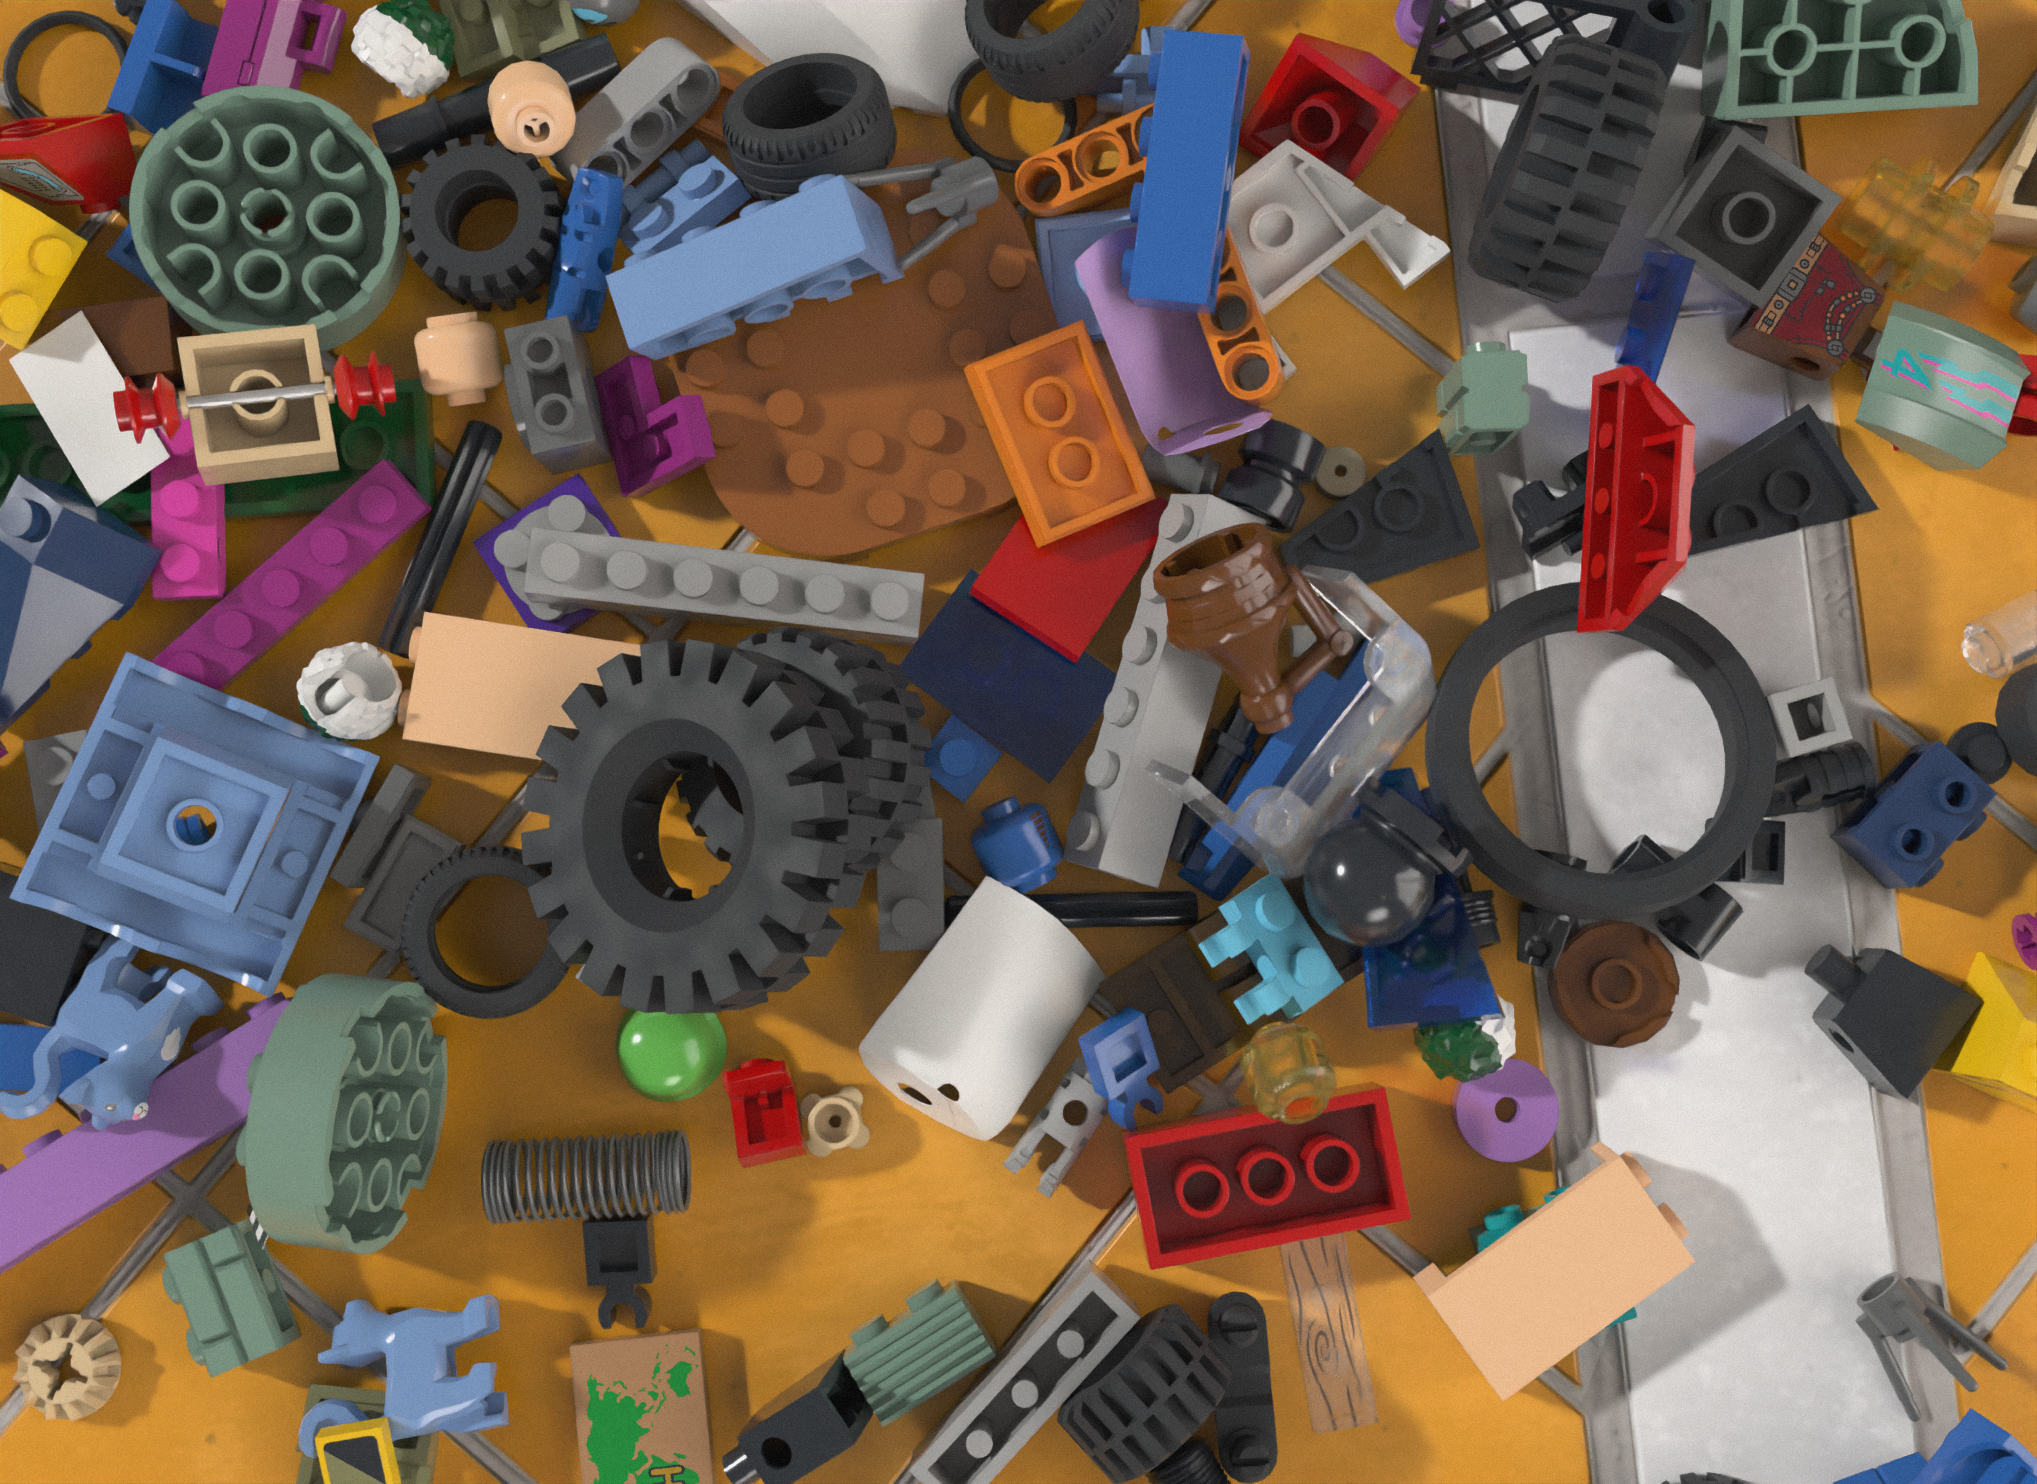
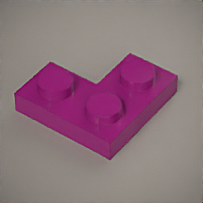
M627 356L594 377L622 497L645 496L716 457L712 442V431L707 421L701 395H680L661 406L660 390L655 382L650 358L646 356Z

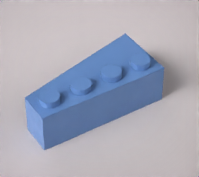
M833 174L819 175L803 182L799 186V193L778 202L775 200H763L750 204L741 210V218L720 227L706 225L692 229L682 236L681 244L662 252L648 250L632 255L625 260V268L605 276L629 349L653 360L733 335L736 331L734 321L744 318L747 323L766 321L769 323L790 316V310L794 307L793 301L801 298L818 299L826 297L829 303L853 295L850 287L852 281L879 273L883 284L905 277L903 271L897 267L898 256L881 207L843 175L835 176Z

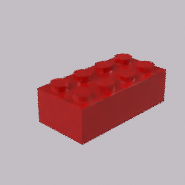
M1370 1081L1315 1092L1316 1101H1314L1315 1095L1313 1092L1138 1126L1133 1132L1122 1129L1121 1132L1144 1252L1150 1270L1412 1220L1385 1087Z

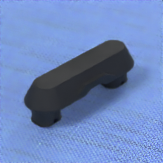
M1233 1291L1223 1294L1214 1301L1208 1314L1209 1339L1234 1366L1233 1375L1226 1392L1214 1409L1219 1457L1223 1469L1236 1481L1252 1484L1262 1481L1271 1474L1277 1463L1278 1454L1267 1325L1263 1307L1259 1302L1247 1293Z

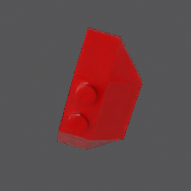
M1625 365L1594 375L1592 379L1577 633L1594 634L1623 631L1686 570L1687 556L1692 541L1689 523L1691 490L1696 475L1693 463L1695 425L1639 366Z

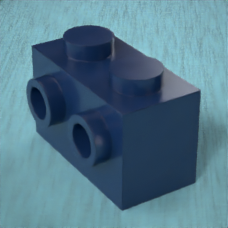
M1941 741L1913 745L1876 785L1875 794L1872 797L1863 799L1829 837L1885 889L1912 888L1913 886L1919 888L1939 873L1944 865V860L1941 856L1955 840L1962 841L1981 827L1987 818V814L1983 809L1994 799L1997 793Z

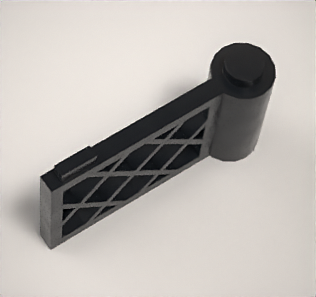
M1431 0L1412 58L1410 74L1420 76L1419 84L1456 91L1458 83L1523 96L1538 62H1541L1543 57L1532 40L1557 28L1561 30L1563 35L1568 33L1581 35L1572 21L1592 13L1613 18L1608 28L1587 38L1656 61L1667 77V85L1664 89L1666 91L1695 27L1698 14L1696 7L1690 0H1485L1486 2L1461 14L1457 12L1449 0ZM1524 1H1531L1543 4L1549 14L1521 26L1510 11V8ZM1496 15L1508 33L1481 45L1470 30V27ZM1441 16H1442V17L1444 18V20H1445V22H1443V23H1440ZM1454 35L1458 37L1468 51L1454 59L1429 55L1433 45ZM1518 47L1530 63L1512 71L1498 68L1492 58Z

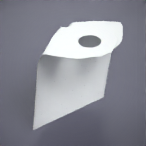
M985 876L949 928L862 1040L859 1046V1053L870 1073L901 1101L971 1138L988 1141L996 1136L1012 1120L1068 1032L1100 985L1098 983L1104 980L1106 975L1079 940L1057 918L1017 891ZM898 1083H903L916 1089L926 1096L932 1105L922 1103L911 1097L899 1087ZM949 1083L959 1091L960 1098L958 1101H953L937 1089L941 1085Z

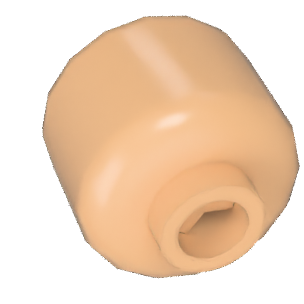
M528 60L512 63L498 72L490 85L487 102L495 135L501 143L515 154L519 152L532 153L537 159L552 156L563 149L573 136L576 114L568 85L560 74L544 63Z
M477 312L426 318L428 328L419 331L414 338L419 372L424 390L433 395L446 394L449 407L487 401L485 389L497 386L501 383L504 375L495 328L490 323L478 321Z

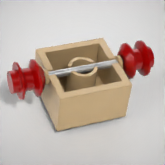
M315 324L177 338L185 391L178 392L179 398H177L175 386L162 373H157L152 388L138 389L131 378L125 376V390L113 392L114 408L120 432L133 431L137 444L142 443L145 430L160 428L168 440H173L181 426L180 412L184 420L190 419L197 467L206 486L340 470L329 404L335 403L334 395L338 396L339 408L351 420H355L359 406L373 404L383 417L385 416L384 403L397 402L391 363L377 364L375 351H371L367 365L353 366L346 355L341 354L333 367L335 382H332L331 375L324 376Z

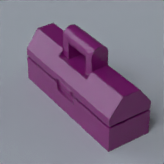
M227 0L201 95L205 97L222 90L254 85L278 86L299 91L304 70L325 75L332 74L347 13L338 7L323 4V0ZM310 22H315L317 27L311 49H303Z

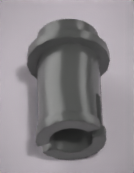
M1149 442L1142 459V465L1149 481L1190 494L1213 495L1222 463L1210 460L1211 453L1205 452L1203 457L1186 452L1164 456L1154 449Z

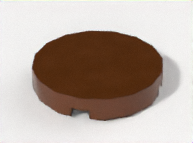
M1602 920L1581 926L1567 937L1556 969H1549L1547 989L1555 1014L1571 1033L1594 1045L1626 1048L1647 1042L1667 1025L1674 1012L1671 1010L1675 1004V997L1679 995L1680 977L1673 954L1656 934L1633 923Z

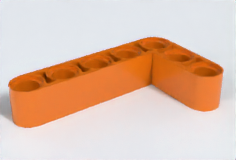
M1154 103L1148 104L1025 160L1016 171L1014 179L1015 194L1021 204L1035 217L1048 218L1085 213L1131 193L1135 182H1144L1147 157H1140L1139 134L1143 117L1153 116ZM1107 151L1119 152V165L1112 174L1102 178L1093 176V163L1100 154ZM1046 177H1060L1061 188L1056 198L1046 203L1036 202L1035 192L1039 183ZM1227 221L1215 315L1197 313L1221 380L1228 392L1244 405L1260 407L1274 401L1283 390L1285 381L1284 369L1229 222ZM1234 300L1246 304L1247 314L1241 326L1230 331L1219 330L1216 327V314L1223 304ZM1254 359L1267 362L1270 372L1266 383L1253 391L1240 389L1237 376L1242 365Z

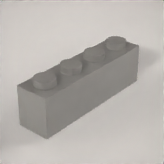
M1088 1259L912 1451L909 1472L922 1484H989L1141 1318L1136 1302Z

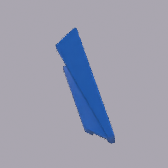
M1374 628L1361 640L1337 679L1322 670L1295 695L1291 708L1294 715L1293 722L1280 731L1270 733L1197 844L1188 860L1189 862L1186 866L1182 867L1177 876L1216 901L1224 900L1421 683L1423 675L1420 669L1384 633Z

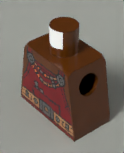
M1818 232L1762 309L1753 307L1747 309L1727 343L1737 349L1812 380L1822 381L1840 370L1848 359L1871 372L1883 333L1872 327L1870 323L1884 303L1887 295L1877 282Z

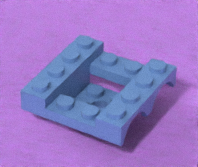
M126 651L9 898L86 923L115 935L129 944L155 954L165 955L204 968L272 998L354 814L379 763L380 756L333 738L327 739L322 737L321 733L290 721L269 710L200 684ZM199 805L213 813L217 826L214 836L208 842L196 846L187 844L178 836L176 820L184 809Z

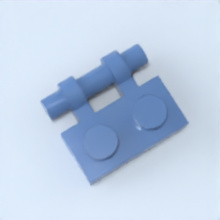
M696 138L681 151L677 152L675 149H672L658 160L661 167L637 186L633 187L629 184L622 190L618 238L632 255L648 250L662 252L681 244L682 236L692 229L706 225H717L749 200L751 196L739 178L714 155L711 157L704 145Z

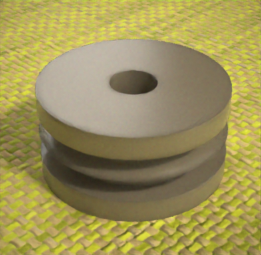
M1337 446L1328 449L1313 481L1316 490L1327 499L1335 501L1344 500L1363 484L1366 475L1364 461L1351 448ZM1334 470H1340L1343 473V477L1336 476Z

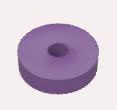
M1508 1057L1503 1064V1069H1499L1495 1073L1487 1074L1483 1078L1470 1080L1465 1083L1458 1080L1452 1094L1451 1114L1458 1134L1471 1149L1492 1160L1516 1162L1534 1156L1548 1144L1558 1124L1559 1103L1551 1082L1538 1068L1525 1061ZM1509 1097L1514 1103V1113L1509 1119L1501 1121L1495 1114V1105L1500 1099Z

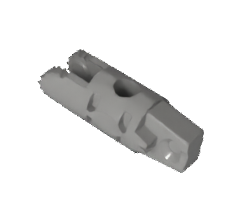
M1077 1056L1049 1101L1038 1112L1002 1164L1008 1170L1017 1174L1020 1169L1028 1164L1035 1153V1147L1045 1133L1064 1145V1148L1055 1161L1050 1163L1043 1172L1037 1190L1049 1199L1086 1147L1094 1131L1109 1113V1100L1095 1093L1084 1059ZM1072 1100L1081 1101L1085 1108L1083 1119L1076 1124L1067 1123L1063 1117L1064 1106Z

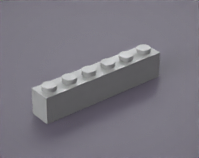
M1171 494L1168 506L1160 518L1159 536L1150 566L1141 581V596L1133 623L1123 641V656L1114 686L1105 701L1104 719L1096 746L1086 764V779L1075 815L1070 820L1067 828V842L1062 860L1121 879L1158 888L1222 670L1217 665L1196 657L1188 651L1174 648L1167 642L1168 616L1165 598L1161 597L1154 589L1153 571L1176 550L1198 538L1237 524L1257 522L1266 526L1267 520L1211 494Z
M531 527L524 593L534 603L772 630L775 627H794L802 630L811 629L846 639L913 646L918 639L925 574Z

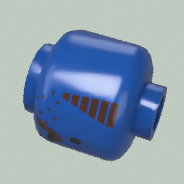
M1013 795L997 801L980 811L985 822L973 830L970 841L986 876L1023 894L1044 885L1058 875L1055 866L1062 860L1064 848L1046 809L1041 804L1030 802L1019 805L1016 796Z

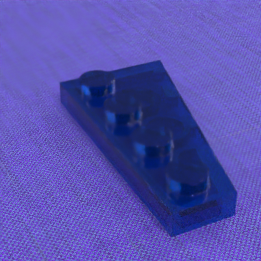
M1412 767L1348 776L1352 819L1362 817L1360 811L1364 808L1352 796L1366 779L1372 775L1385 789L1379 797H1382L1389 788H1392L1433 820L1419 778ZM1444 871L1441 875H1435L1434 901L1423 922L1401 941L1377 948L1362 947L1368 1027L1374 1032L1505 1018L1456 880Z

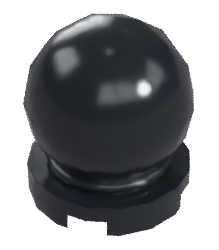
M1372 775L1366 779L1352 796L1364 807L1360 811L1362 817L1338 822L1315 842L1304 864L1302 890L1309 913L1327 934L1350 946L1377 948L1401 941L1423 922L1434 901L1435 875H1441L1444 871L1454 879H1458L1475 858L1461 845L1451 854L1448 850L1452 845L1440 836L1444 829L1392 788H1389L1382 797H1379L1385 789Z

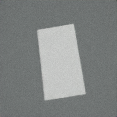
M82 310L9 359L96 507L170 458L154 429L145 430L141 444L136 443L133 431L120 432L115 414L113 392L125 390V382Z

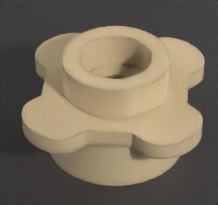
M844 1086L838 1094L824 1097L817 1093H812L802 1101L800 1111L808 1119V1130L810 1133L807 1145L814 1155L825 1157L832 1150L841 1149L846 1146L857 1150L863 1148L868 1143L871 1133L869 1127L863 1124L860 1106L863 1103V1095L857 1088ZM838 1115L841 1118L842 1123L839 1127H832L830 1125L829 1119L831 1116Z

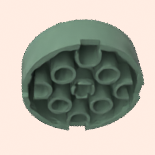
M254 85L222 90L193 102L195 108L176 120L169 128L164 130L161 127L145 148L132 180L129 197L131 233L137 253L149 276L176 312L191 327L202 335L315 324L320 353L351 340L378 318L395 294L405 268L408 241L401 235L400 220L406 219V215L400 209V195L386 158L380 148L353 122L352 117L326 100L306 92L278 86ZM271 215L287 216L281 225L275 229L268 230V233H263L261 229L257 228L262 221Z
M326 973L318 976L307 984H302L298 987L293 999L276 1023L264 1053L257 1054L251 1061L247 1074V1087L251 1093L247 1125L239 1135L236 1146V1158L241 1166H245L247 1188L253 1212L262 1229L272 1239L292 1245L356 1254H371L379 1251L391 1242L408 1221L406 1211L401 1210L411 1188L424 1189L441 1136L448 1084L446 1036L433 1034L430 1017H434L438 1007L436 1002L425 993V988L421 985L408 981L341 973Z

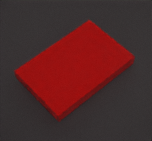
M1155 494L1156 499L1037 548L1026 519L1022 514L971 586L969 594L1076 664L1155 547L1159 536L1160 518L1169 502Z

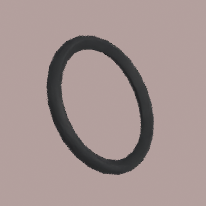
M65 10L54 12L34 20L20 31L10 45L4 60L3 83L5 94L12 109L20 119L38 117L25 105L19 93L17 69L23 51L41 32L64 24H78L93 28L103 34L114 46L119 57L120 67L128 50L125 39L112 25L100 17L82 11ZM107 108L100 114H107L113 112Z
M978 58L970 62L958 74L951 87L948 99L949 122L954 136L968 154L972 157L983 158L992 169L1016 173L1025 160H1009L985 151L973 141L966 131L961 118L960 104L966 86L978 73L986 69L981 59ZM1074 97L1062 100L1065 115L1063 131L1052 147L1072 139L1075 135L1078 119Z

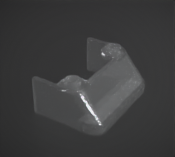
M1306 565L1301 571L1314 590L1370 641L1363 660L1364 671L1368 681L1284 788L1275 785L1261 787L1252 792L1234 813L1190 774L1154 759L1145 768L1148 773L1259 868L1283 879H1291L1304 874L1305 861L1316 841L1335 824L1350 818L1360 805L1352 796L1370 775L1379 781L1430 716L1438 693L1430 650L1425 640L1352 571Z

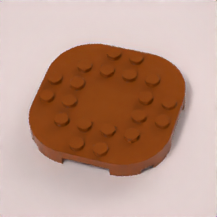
M896 149L892 160L885 169L932 163L950 155L922 149ZM952 157L953 160H954L956 163H959V162L962 161V160H959V159H957V158ZM934 177L866 186L861 190L881 207L898 259L950 219V216L942 215L936 207L917 214H910L906 209L910 201L930 193V186ZM999 187L996 202L976 212L977 222L957 231L925 257L919 259L908 269L902 270L905 277L883 284L879 273L852 281L850 287L853 295L829 303L826 297L818 299L801 298L793 301L794 307L790 310V316L769 323L767 321L747 323L744 318L734 321L736 331L733 335L668 356L680 394L701 395L707 421L712 431V442L716 454L715 458L704 463L710 483L734 520L758 542L760 541L772 549L790 555L791 558L838 564L850 563L870 558L869 553L977 517L987 515L988 518H991L1019 504L963 369L969 364L1058 330L1060 327L1023 221L1013 203ZM750 194L751 198L716 226L720 227L741 218L740 212L742 209L762 200Z

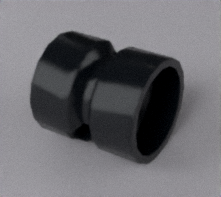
M1270 418L1260 428L1245 433L1237 452L1244 463L1235 469L1229 470L1217 498L1267 520L1266 527L1270 531L1291 533L1306 499L1299 488L1300 486L1313 483L1327 449L1323 443L1305 431Z

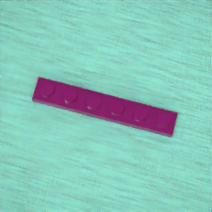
M381 460L150 662L222 692L430 512L432 508L391 460Z

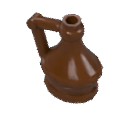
M1252 522L1217 530L1176 550L1153 571V582L1155 591L1165 598L1168 616L1167 642L1174 648L1188 651L1196 657L1217 665L1228 674L1241 691L1240 706L1245 717L1255 723L1259 733L1269 734L1280 731L1293 722L1294 715L1291 710L1293 694L1299 693L1337 655L1347 654L1352 649L1353 637L1351 633L1342 629L1301 570L1291 563L1280 564L1271 551L1272 537L1268 528L1264 524ZM1293 605L1316 636V641L1279 677L1277 664L1278 639L1287 619L1289 607Z

